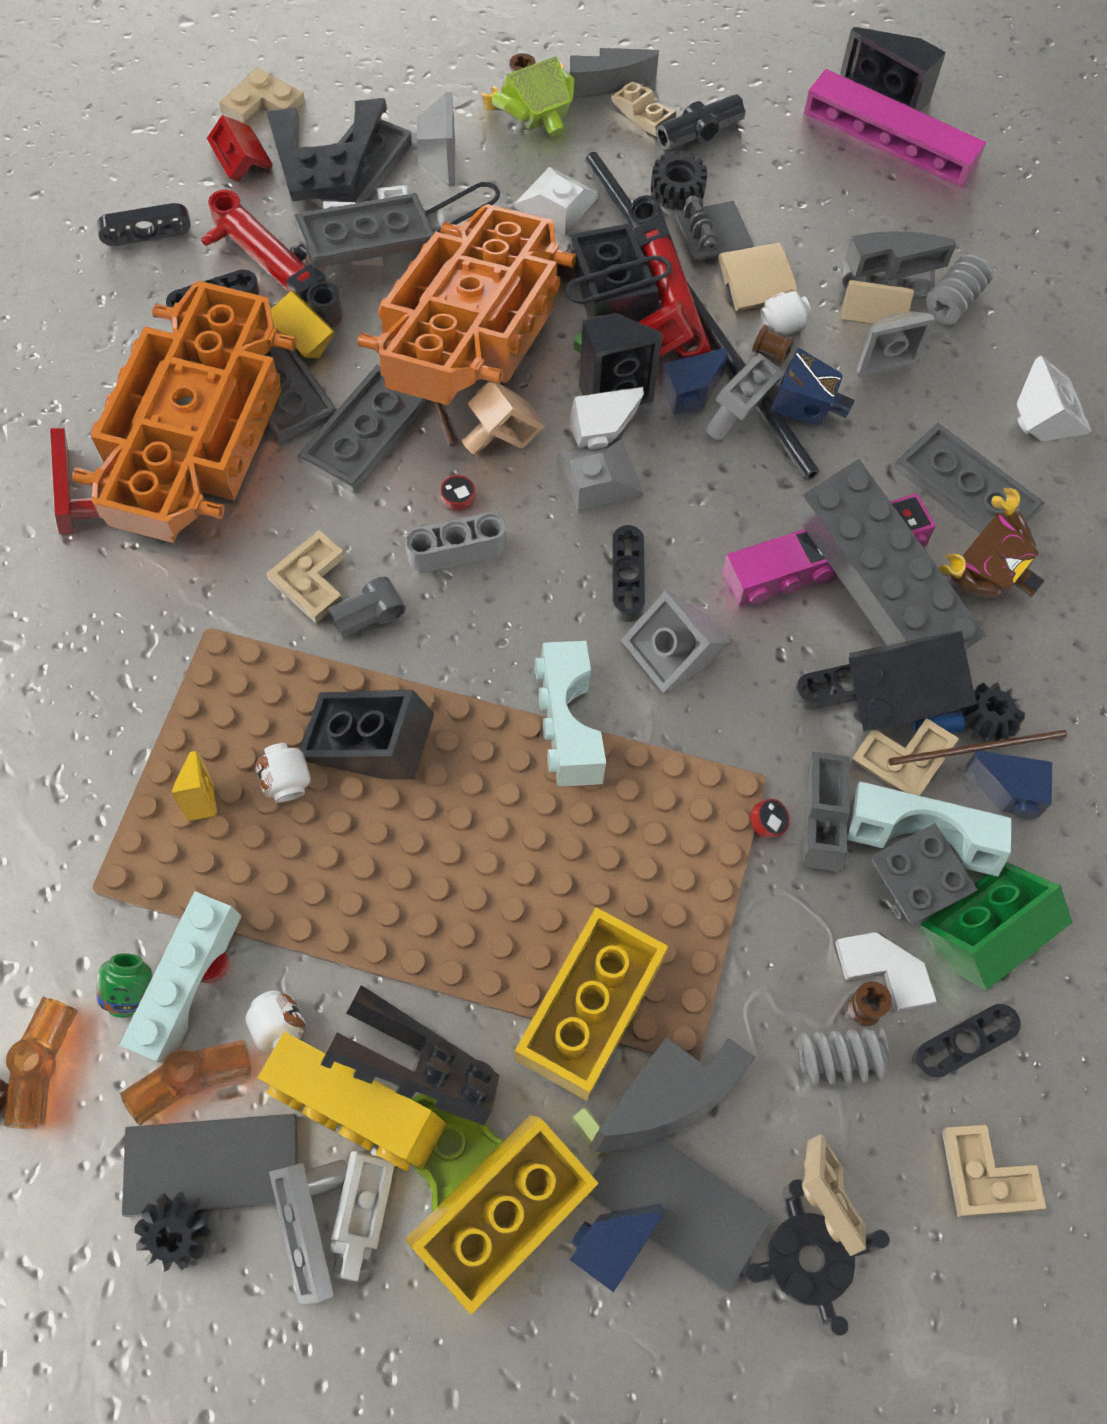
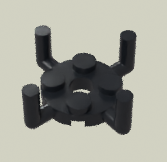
M795 1179L782 1190V1197L789 1219L782 1222L773 1233L766 1252V1262L753 1263L744 1267L740 1273V1279L746 1285L772 1280L775 1287L793 1301L805 1306L816 1307L825 1335L829 1337L842 1336L847 1333L849 1325L844 1317L836 1316L832 1301L839 1298L853 1282L855 1257L887 1247L890 1238L884 1230H877L867 1234L866 1250L850 1256L842 1242L837 1243L830 1236L825 1224V1216L805 1213L801 1197L805 1195L802 1188L803 1181ZM806 1246L815 1248L821 1256V1266L818 1271L813 1273L803 1269L799 1262V1253Z

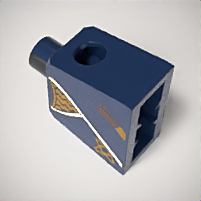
M797 348L783 375L770 411L818 426L822 424L829 411L846 418L855 400L838 392L843 378L839 371L806 351Z

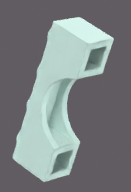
M586 641L543 643L541 658H535L536 680L543 681V687L539 688V705L541 710H547L548 717L543 718L544 740H551L552 749L547 751L549 772H555L557 787L603 784L606 758L601 731L589 728L578 722L567 707L574 698L588 692L591 666Z
M859 781L850 804L847 840L884 849L893 838L903 834H915L936 823L963 868L999 876L1011 854V818Z
M194 891L119 1046L159 1063L171 1066L189 1028L188 1015L197 987L211 963L225 952L242 917L240 913L230 905Z

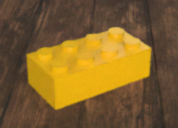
M595 907L516 1047L515 1061L588 1102L665 958L668 946Z
M286 1032L282 1034L258 1076L259 1080L270 1085L266 1094L298 1112L305 1105L302 1114L334 1132L340 1124L342 1127L338 1134L370 1152L374 1144L378 1145L376 1155L406 1172L411 1164L423 1170L447 1124L444 1120L428 1108L397 1094L396 1091L376 1080H373L372 1084L353 1078L355 1071L353 1068L337 1062L333 1063L331 1069L320 1065L325 1053Z
M529 1115L404 1240L468 1313L472 1315L599 1183L542 1118Z

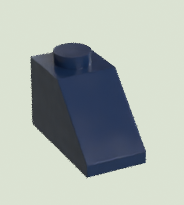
M726 348L663 363L660 385L674 415L684 412L691 413L706 406L724 374L728 354Z
M976 750L966 764V773L1002 812L1014 813L1016 817L1022 819H1033L1040 817L1052 804V762Z
M660 1204L600 1214L592 1225L584 1221L571 1241V1244L577 1249L570 1261L614 1292L666 1209Z

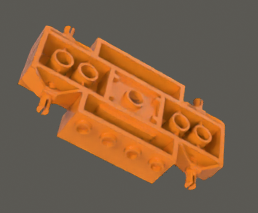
M486 204L466 222L463 221L461 226L444 221L441 225L440 233L435 232L430 240L423 244L420 253L414 261L409 263L401 279L396 280L392 291L386 299L383 298L381 300L378 316L382 320V334L377 337L361 332L358 337V346L372 349L379 353L381 376L384 377L385 388L445 405L451 403L457 392L474 384L477 380L482 379L500 384V382L508 383L555 308L556 295L560 287V277L556 276L557 264L573 268L576 262V254L559 250V245L555 241L553 220Z
M202 281L194 283L179 303H175L173 308L158 303L154 304L155 307L152 309L153 317L171 321L173 333L144 326L139 338L135 339L132 344L131 355L126 365L122 366L119 371L118 382L113 392L109 393L106 397L105 409L99 421H96L92 426L91 438L104 463L100 468H96L95 472L76 467L74 469L75 472L72 474L73 482L92 486L93 505L100 518H103L108 526L174 543L177 534L194 521L198 515L202 514L219 520L222 519L225 510L224 505L205 501L202 492L235 500L282 391L280 374L276 371L274 360L272 357L264 355L275 346L294 351L297 344L296 337L280 334L277 328L274 327L268 297ZM185 396L193 398L187 405L176 404L179 399Z

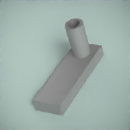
M758 353L716 397L715 400L721 404V407L706 427L707 433L714 439L722 440L737 418L743 420L780 381L785 372Z
M344 1160L334 1161L308 1170L304 1169L302 1162L269 1172L299 1304L319 1303L334 1297L311 1197L343 1187L348 1166Z

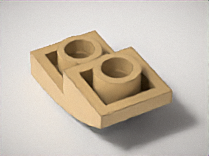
M633 81L612 95V102L632 122L656 137V125L676 118L675 110L654 102L653 90Z

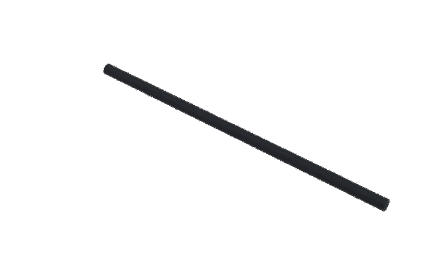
M589 153L585 158L586 165L627 224L631 223L632 228H634L628 213L629 206L632 203L598 153ZM687 282L707 339L715 350L726 348L728 354L725 365L733 377H735L746 364ZM766 395L755 406L756 410L806 481L815 478L820 470L781 414L770 411L772 402Z

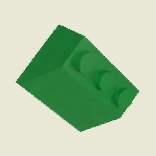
M1006 862L999 876L986 874L974 883L977 888L976 892L936 912L921 923L920 928L960 976L987 990L1072 924L1073 921L1060 885Z

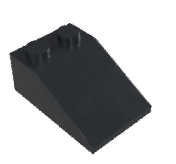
M853 27L850 31L840 75L917 111H921L931 101L946 52L921 38Z
M631 223L569 234L572 254H576L575 268L578 278L644 258ZM647 262L581 282L579 285L584 299L652 278ZM655 282L585 303V310L589 319L617 313L640 322L656 312L658 289Z
M962 630L849 653L848 659L863 732L902 725L976 704Z
M414 690L320 692L300 751L303 752L306 762L380 779H415L435 713Z

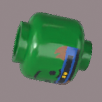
M121 953L112 956L98 969L96 1003L114 1017L126 1018L132 1016L136 1012L152 979L151 968L140 956L135 954Z

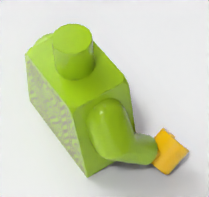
M557 56L507 74L501 89L502 92H499L497 86H493L490 89L491 94L481 93L483 106L487 110L498 108L505 111L519 122H523L528 129L544 125L549 136L553 138L563 133L566 129L561 118L566 115L569 105L573 101L575 80L573 76L564 70V64L559 63Z

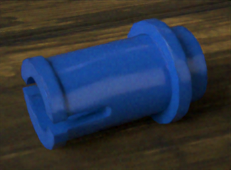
M959 709L927 717L950 733H962L965 729L964 716ZM926 718L914 721L915 734Z

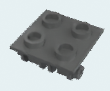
M690 196L686 199L684 211L675 213L694 261L716 257L720 253L754 247L734 201L703 207V202L700 198Z
M936 823L870 856V859L896 900V903L892 905L894 915L898 919L906 918L911 926L977 891V888Z

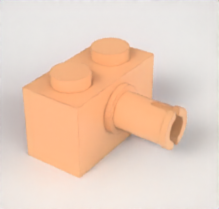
M489 381L480 387L476 395L467 403L481 423L462 440V443L476 456L495 437L523 449L546 426L525 398L500 384Z

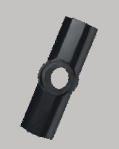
M734 94L708 105H704L701 101L691 103L686 107L681 116L656 125V135L660 147L665 151L697 139L699 143H706L712 140L719 132V129L745 118L746 110L743 105V99L738 94Z

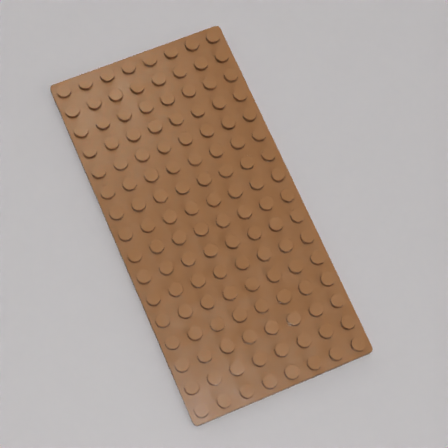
M209 628L202 635L95 879L93 890L99 896L178 919L182 918L195 891L230 905L242 915L234 935L530 1020L536 1014L595 907L668 946L665 958L618 1045L653 1055L667 1037L700 1061L755 830L750 818L751 811L754 805L762 801L766 778L764 775L601 732L606 758L603 784L557 787L555 772H549L547 751L552 749L551 740L545 741L543 734V718L548 717ZM414 690L435 713L415 779H380L306 762L311 781L304 789L305 794L294 800L276 803L274 798L263 795L255 770L257 760L265 755V748L278 743H286L288 748L300 750L320 692ZM196 751L199 753L213 781L217 813L213 817L188 821L172 796V789L189 753Z

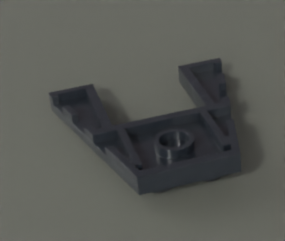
M385 98L355 101L353 142L314 147L305 146L297 148L299 129L297 108L267 111L292 202L354 194L364 169V158L370 154L373 147L371 143L374 134H378L381 127L380 118L382 113L387 112Z
M361 985L346 1014L418 1050L419 1053L413 1070L338 1032L320 1065L331 1069L333 1063L337 1062L355 1069L353 1078L372 1084L375 1077L398 1086L397 1094L412 1099L415 1092L421 1093L437 1100L435 1108L485 1125L493 1109L499 1074L487 1063L476 1060Z

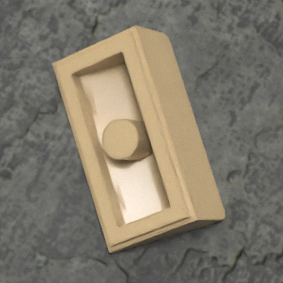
M850 280L843 301L842 319L875 324L881 318L888 315L909 312L914 289Z

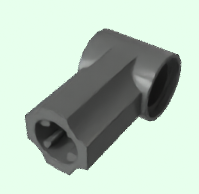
M378 577L368 582L363 587L362 593L328 608L336 630L343 638L376 622L384 625L398 620L405 613L406 606L388 577Z

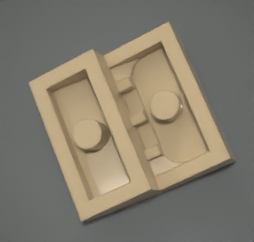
M779 242L720 253L718 255L725 286H730L736 312L764 307L767 298L790 289L798 293L792 269Z

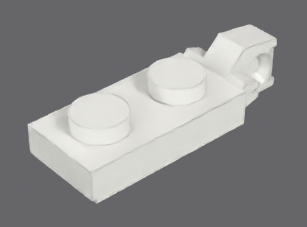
M351 1151L331 1237L330 1252L336 1253L332 1272L333 1278L358 1281L362 1259L369 1260L372 1249H377L395 1166L379 1156L360 1151Z

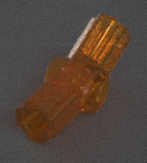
M42 997L21 1040L13 1044L8 1050L6 1066L10 1071L5 1127L38 1129L45 1126L49 1081L56 1068L55 1057L78 1013L75 1008L50 997ZM38 1053L39 1059L35 1067L24 1071L26 1059L32 1054Z
M240 1040L196 1051L177 1050L172 1052L165 1059L163 1065L119 1093L122 1102L136 1123L141 1126L185 1095H193L202 1088L251 1077V1063L245 1040ZM185 1064H194L192 1076L184 1082H177L176 1075L179 1068Z

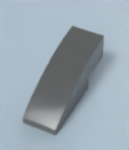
M600 48L599 56L570 55L569 74L575 80L573 96L614 93L632 81L642 85L656 79L659 50Z
M889 231L851 236L845 261L854 278L884 271L890 281L948 267L956 242L951 238L918 232Z
M812 752L805 807L802 867L841 872L847 855V822L850 816V761L847 756Z

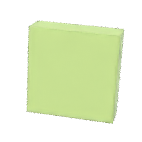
M585 1107L573 1116V1126L588 1146H590L601 1125L589 1109H585ZM593 1151L596 1157L600 1156L603 1153Z

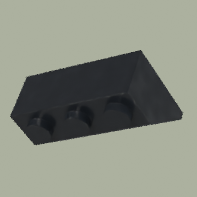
M617 313L584 320L579 387L582 395L643 387L644 394L639 405L654 402L662 343L660 331Z

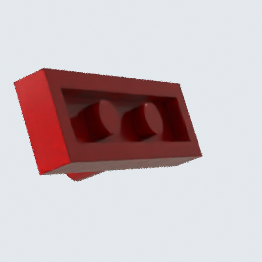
M50 428L54 511L59 534H74L73 520L98 519L100 516L93 505L92 498L71 499L69 451L65 428Z

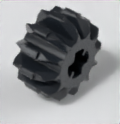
M984 682L976 687L974 690L976 704L959 709L964 716L965 728L973 730L970 734L971 739L977 738L979 735L983 737L985 743L1016 736L1026 713L1020 710L1023 699H1013L1011 697L1013 688L1007 689L1004 692L1000 689L999 682L992 684L990 688Z
M183 1191L177 1193L173 1202L164 1193L159 1195L156 1205L147 1204L141 1212L143 1219L137 1222L134 1233L141 1236L136 1243V1251L149 1250L150 1253L146 1258L147 1265L154 1263L156 1259L161 1260L163 1272L171 1268L173 1261L183 1270L188 1267L191 1258L200 1259L205 1251L203 1244L208 1243L212 1235L211 1229L205 1227L210 1220V1212H196L201 1203L199 1198L192 1200L190 1205L184 1203L185 1196Z

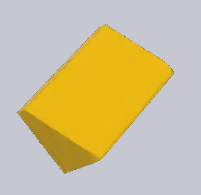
M290 291L271 308L274 327L281 334L296 337V349L303 356L320 359L335 331L294 291Z
M196 751L189 753L172 789V796L188 821L213 817L217 813L213 781L199 753Z

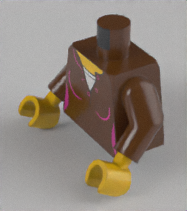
M1003 488V492L1006 494V502L1000 496L992 498L991 503L995 508L1004 509L1002 515L1000 513L995 515L963 556L960 554L945 555L950 561L951 567L942 565L938 568L944 576H951L952 581L969 597L988 599L997 597L1003 599L1014 585L1030 597H1033L1045 582L1043 578L1029 569L1039 552L1036 549V543L1030 528L1018 507L1020 495L1015 489Z

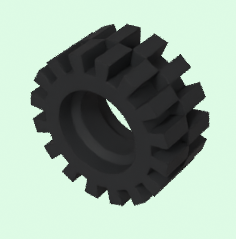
M675 151L669 153V157L663 154L660 160L657 159L655 161L650 189L651 193L653 192L652 197L656 198V200L659 199L658 203L661 206L668 203L667 209L672 210L674 205L678 206V210H683L688 197L696 196L703 199L708 175L707 167L703 165L702 159L698 158L695 161V155L692 153L687 157L685 156L686 151H680V155H676ZM678 178L686 180L687 182L677 183L671 181V179Z

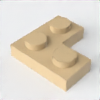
M256 68L226 95L219 104L221 112L246 124L262 107L269 110L298 109L305 102L303 91Z
M320 530L266 573L268 580L316 624L329 614L328 608L343 602L342 595L322 577L345 558L344 552Z
M926 718L906 748L878 730H871L853 756L852 761L894 789L920 796L946 757L893 766L889 765V758L953 748L959 738Z
M987 1124L947 1127L942 1130L957 1217L1032 1212L1046 1209L1038 1166L1026 1165L996 1168Z
M820 1134L807 1141L806 1159L803 1162L805 1177L802 1182V1188L809 1203L813 1207L818 1205L824 1214L825 1224L832 1239L837 1243L841 1241L849 1255L852 1256L866 1250V1225L843 1190V1166L824 1136Z

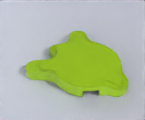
M418 1094L412 1100L433 1111L447 1123L423 1170L414 1166L418 1174L430 1185L433 1212L504 1140L496 1136L489 1129L487 1122L485 1125H481L435 1108L437 1100L423 1094Z

